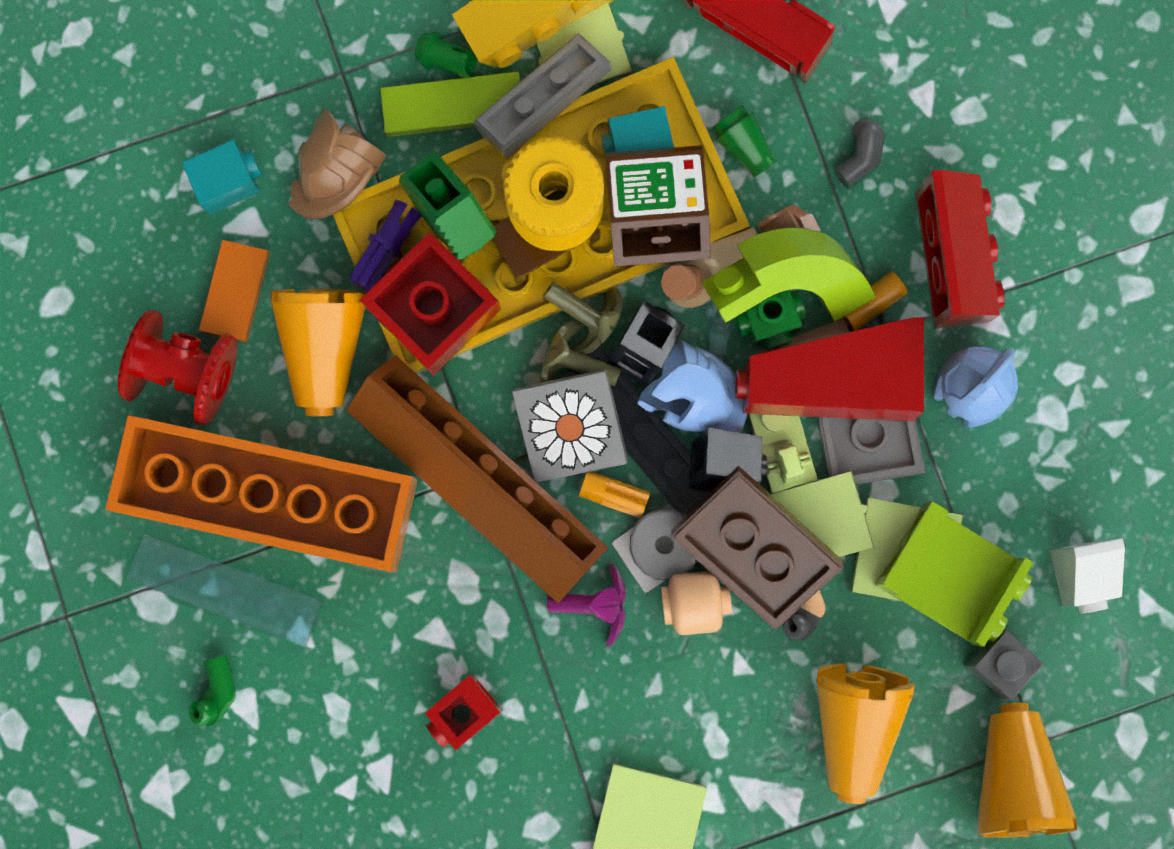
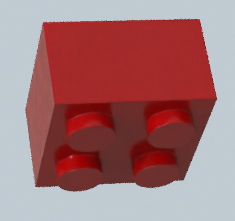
M430 232L360 299L365 308L432 376L501 310L499 301Z

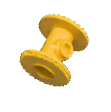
M545 137L525 145L510 161L504 176V197L513 227L526 242L547 251H564L579 246L590 238L597 229L603 215L604 179L597 160L589 150L567 138ZM552 190H560L566 194L560 200L555 201L544 198L545 194Z

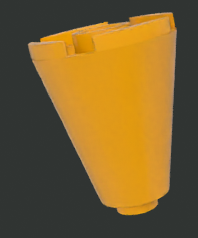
M295 289L270 291L271 305L295 406L305 407L306 416L334 415V407H340L344 404L365 312V306L360 302V299L367 293L366 291L359 292V290L309 289L302 290L300 293H295Z
M847 664L824 665L818 668L816 684L828 788L837 793V799L840 801L862 804L866 802V798L877 794L914 696L915 684H909L910 678L906 675L875 666L863 665L862 672L846 673Z
M1028 703L1000 705V713L990 716L977 819L978 835L988 838L1030 837L1029 834L1045 833V835H1055L1077 831V818L1040 713L1029 711Z

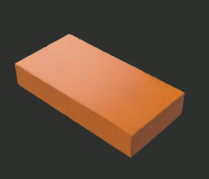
M222 240L199 331L219 337L227 333L234 336L237 341L248 343L271 254L268 250Z

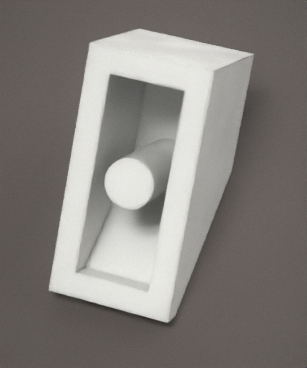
M1123 538L1093 541L1050 550L1062 606H1078L1079 614L1106 610L1108 609L1107 600L1122 597L1125 553Z

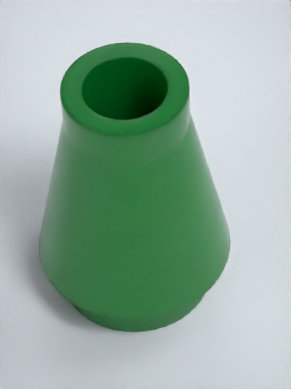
M743 105L712 127L719 136L715 140L745 166L753 177L758 176L777 161L768 147L754 112L749 114Z

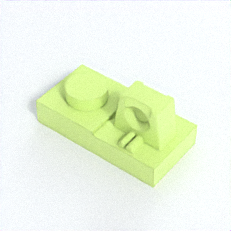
M747 414L753 435L762 436V454H765L767 457L765 476L771 494L818 480L799 416Z

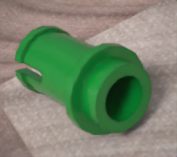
M438 32L422 34L415 47V58L427 69L435 66L458 74L463 78H469L470 72L473 73L477 65L478 59L471 48L444 40L443 36Z

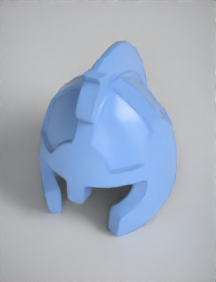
M683 340L677 341L663 365L662 377L648 385L637 400L638 405L649 412L655 410L667 411L663 421L685 431H705L710 427L740 433L747 418V414H743V399H735V373L714 354L697 346L693 347Z
M968 347L955 352L947 358L937 374L933 389L934 400L942 401L945 399L949 406L947 413L952 418L957 416L963 418L962 423L966 428L978 427L994 421L1013 404L1017 395V375L1012 363L1015 357V349L1006 348L1003 351L988 347Z

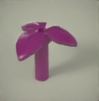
M613 563L608 564L612 578L611 588L603 589L594 595L567 594L559 603L549 595L547 597V610L549 613L593 614L598 619L610 623L609 638L605 644L607 647L613 646L620 636L626 618V611L622 608L623 603L626 601L625 584L619 570Z

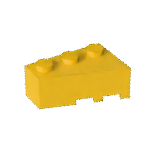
M472 0L453 13L452 16L478 61L494 68L497 66L504 68L519 60L523 52L537 45V42L551 38L561 28L600 6L615 0Z

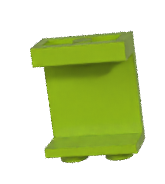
M933 501L926 502L922 505L875 585L971 644L984 647L988 640L992 643L995 642L1004 630L1008 618L1003 614L1012 599L1020 600L1030 586L1032 576L1028 572L1034 562L1026 557L1016 558L948 517L949 511Z

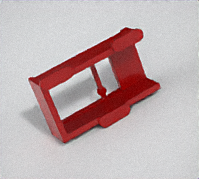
M683 0L687 8L691 10L694 6L698 15L795 77L800 72V80L804 83L808 82L831 46L833 31L836 28L832 23L796 0H790L788 3L784 0Z

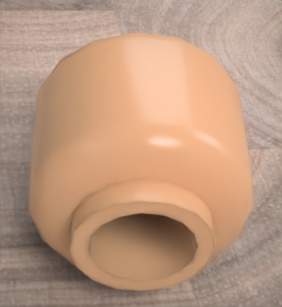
M710 571L675 574L669 579L668 587H661L665 625L672 624L674 631L679 635L717 632L722 626L723 615L732 614L730 589L727 586H720L718 578Z

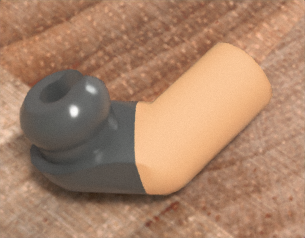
M820 590L783 623V631L790 639L805 640L815 631L826 610Z

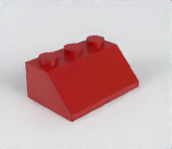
M947 170L931 171L915 191L934 329L989 323L1000 316L999 309H1003L1005 305L1003 285L1000 280L995 281L993 263L998 260L997 240L994 234H988L986 216L991 215L990 192L988 188H982L981 178L978 174Z

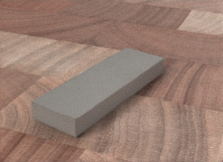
M578 33L473 122L476 130L507 159L610 72V61Z

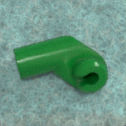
M227 655L203 661L209 686L199 700L192 702L189 707V717L198 726H212L219 722L235 700L236 690Z

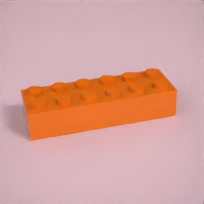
M128 415L105 510L397 573L418 480L404 474Z

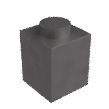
M1003 630L995 642L992 643L988 640L984 647L979 646L963 665L998 697L1013 700L1044 663L1013 635Z

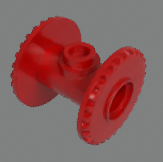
M156 310L144 312L138 322H136L121 358L117 378L119 396L131 402L140 395L148 381L166 387L171 385L174 380L175 390L196 396L194 404L195 422L200 425H208L218 413L229 389L237 359V339L230 334H223L209 355L203 353V350L199 348L201 340L192 335L173 332L171 340H163V316L161 312Z

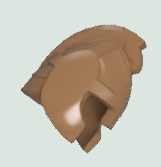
M325 108L316 118L308 140L302 142L298 150L299 179L293 181L291 185L292 200L288 204L294 211L306 218L321 219L336 214L353 202L361 193L370 178L377 173L387 155L366 141L347 123L344 124L340 131L333 115Z

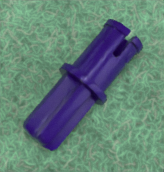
M395 200L376 234H369L368 240L370 244L350 274V281L359 289L368 292L383 278L394 258H401L402 252L400 249L416 222L422 217L412 207L403 222L399 223L398 220L407 207V203Z

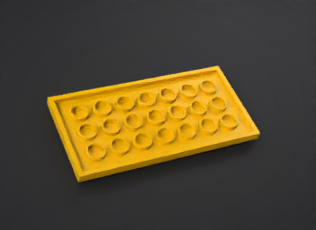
M674 56L580 96L507 159L486 138L441 156L443 161L457 174L458 178L472 191L493 225L509 217L503 190L506 169L514 155L532 141L545 137H562L581 144L597 160L604 179V210L598 225L601 231L600 240L593 244L588 240L525 275L526 281L517 286L492 240H489L479 251L470 254L464 259H457L499 301L501 310L453 357L562 311L543 298L545 291L553 281L585 301L608 291L612 287H617L672 263L614 266L607 168L601 135L609 133L608 118L665 106L674 147L703 145L710 243L749 229V222ZM403 173L362 190L347 207L333 214L354 266L357 265L370 244L368 240L369 234H376L395 200L408 204L398 220L399 223L403 222L412 207L414 209L417 208L399 183L400 175ZM556 190L549 191L548 193L545 194V196L551 194L552 192H554V191H556ZM421 217L400 249L402 252L401 258H394L385 275L429 232L452 255L453 253L424 218ZM379 322L393 356L396 355L415 373L426 370Z

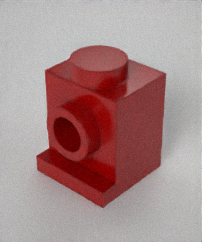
M472 673L425 712L426 716L431 720L425 726L432 737L443 748L450 743L456 751L499 715L503 709ZM462 704L469 708L471 715L467 722L461 723L455 720L453 716L455 706Z

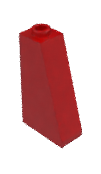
M912 317L752 355L747 360L744 371L737 370L735 399H743V414L913 422L924 412V317Z

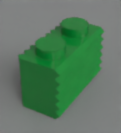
M431 153L400 175L399 183L412 200V203L417 207L416 209L457 259H464L470 254L479 251L489 240L495 237L497 231L472 191L458 178L457 174L443 161L438 153Z

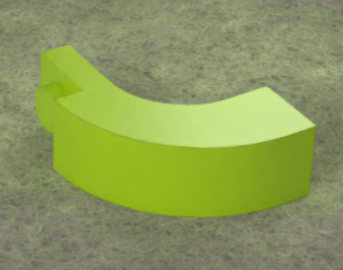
M806 228L771 230L738 243L736 246L743 258L701 282L725 323L768 297L791 289H804L814 292L834 322L876 298L866 277L841 244L824 233Z

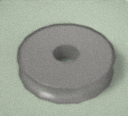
M660 508L647 513L635 524L630 535L629 550L634 563L644 574L656 580L669 581L673 575L687 573L695 566L697 560L671 537V530L686 514L676 509ZM668 536L673 540L674 548L671 552L665 553L658 548L657 541L659 537Z

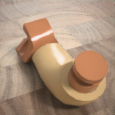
M795 204L758 221V226L762 233L782 228L821 230L812 213L806 214ZM754 227L710 243L711 259L673 262L664 271L661 286L663 292L675 304L685 308H696L711 301L701 282L743 258L736 245L758 235Z

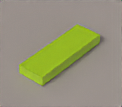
M519 71L380 88L385 134L387 137L475 127L473 122L520 83Z

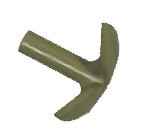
M554 281L543 295V298L588 327V336L569 348L584 355L595 351L612 334L620 319V312L623 308L622 296L615 287L605 292L603 311L596 310Z
M571 320L559 328L548 347L541 371V381L554 380L556 371L563 367L580 374L607 369L610 385L615 387L621 369L569 349L568 341L584 327L579 321Z

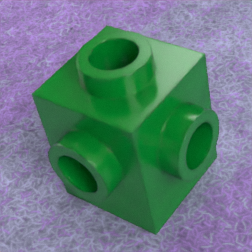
M786 290L768 297L734 319L741 338L749 336L752 347L764 344L768 351L792 343V334L800 330L802 327L800 319L806 318V313L799 292L797 290L793 292ZM763 310L773 312L776 318H767Z

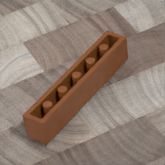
M396 355L367 377L346 409L350 415L557 603L567 595L608 549L600 539Z

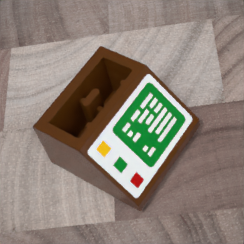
M703 145L605 153L614 266L711 259L709 208Z

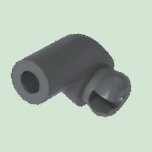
M862 118L854 124L852 133L856 141L855 154L834 169L837 178L846 188H849L881 163L885 133L879 123L873 122L869 118Z

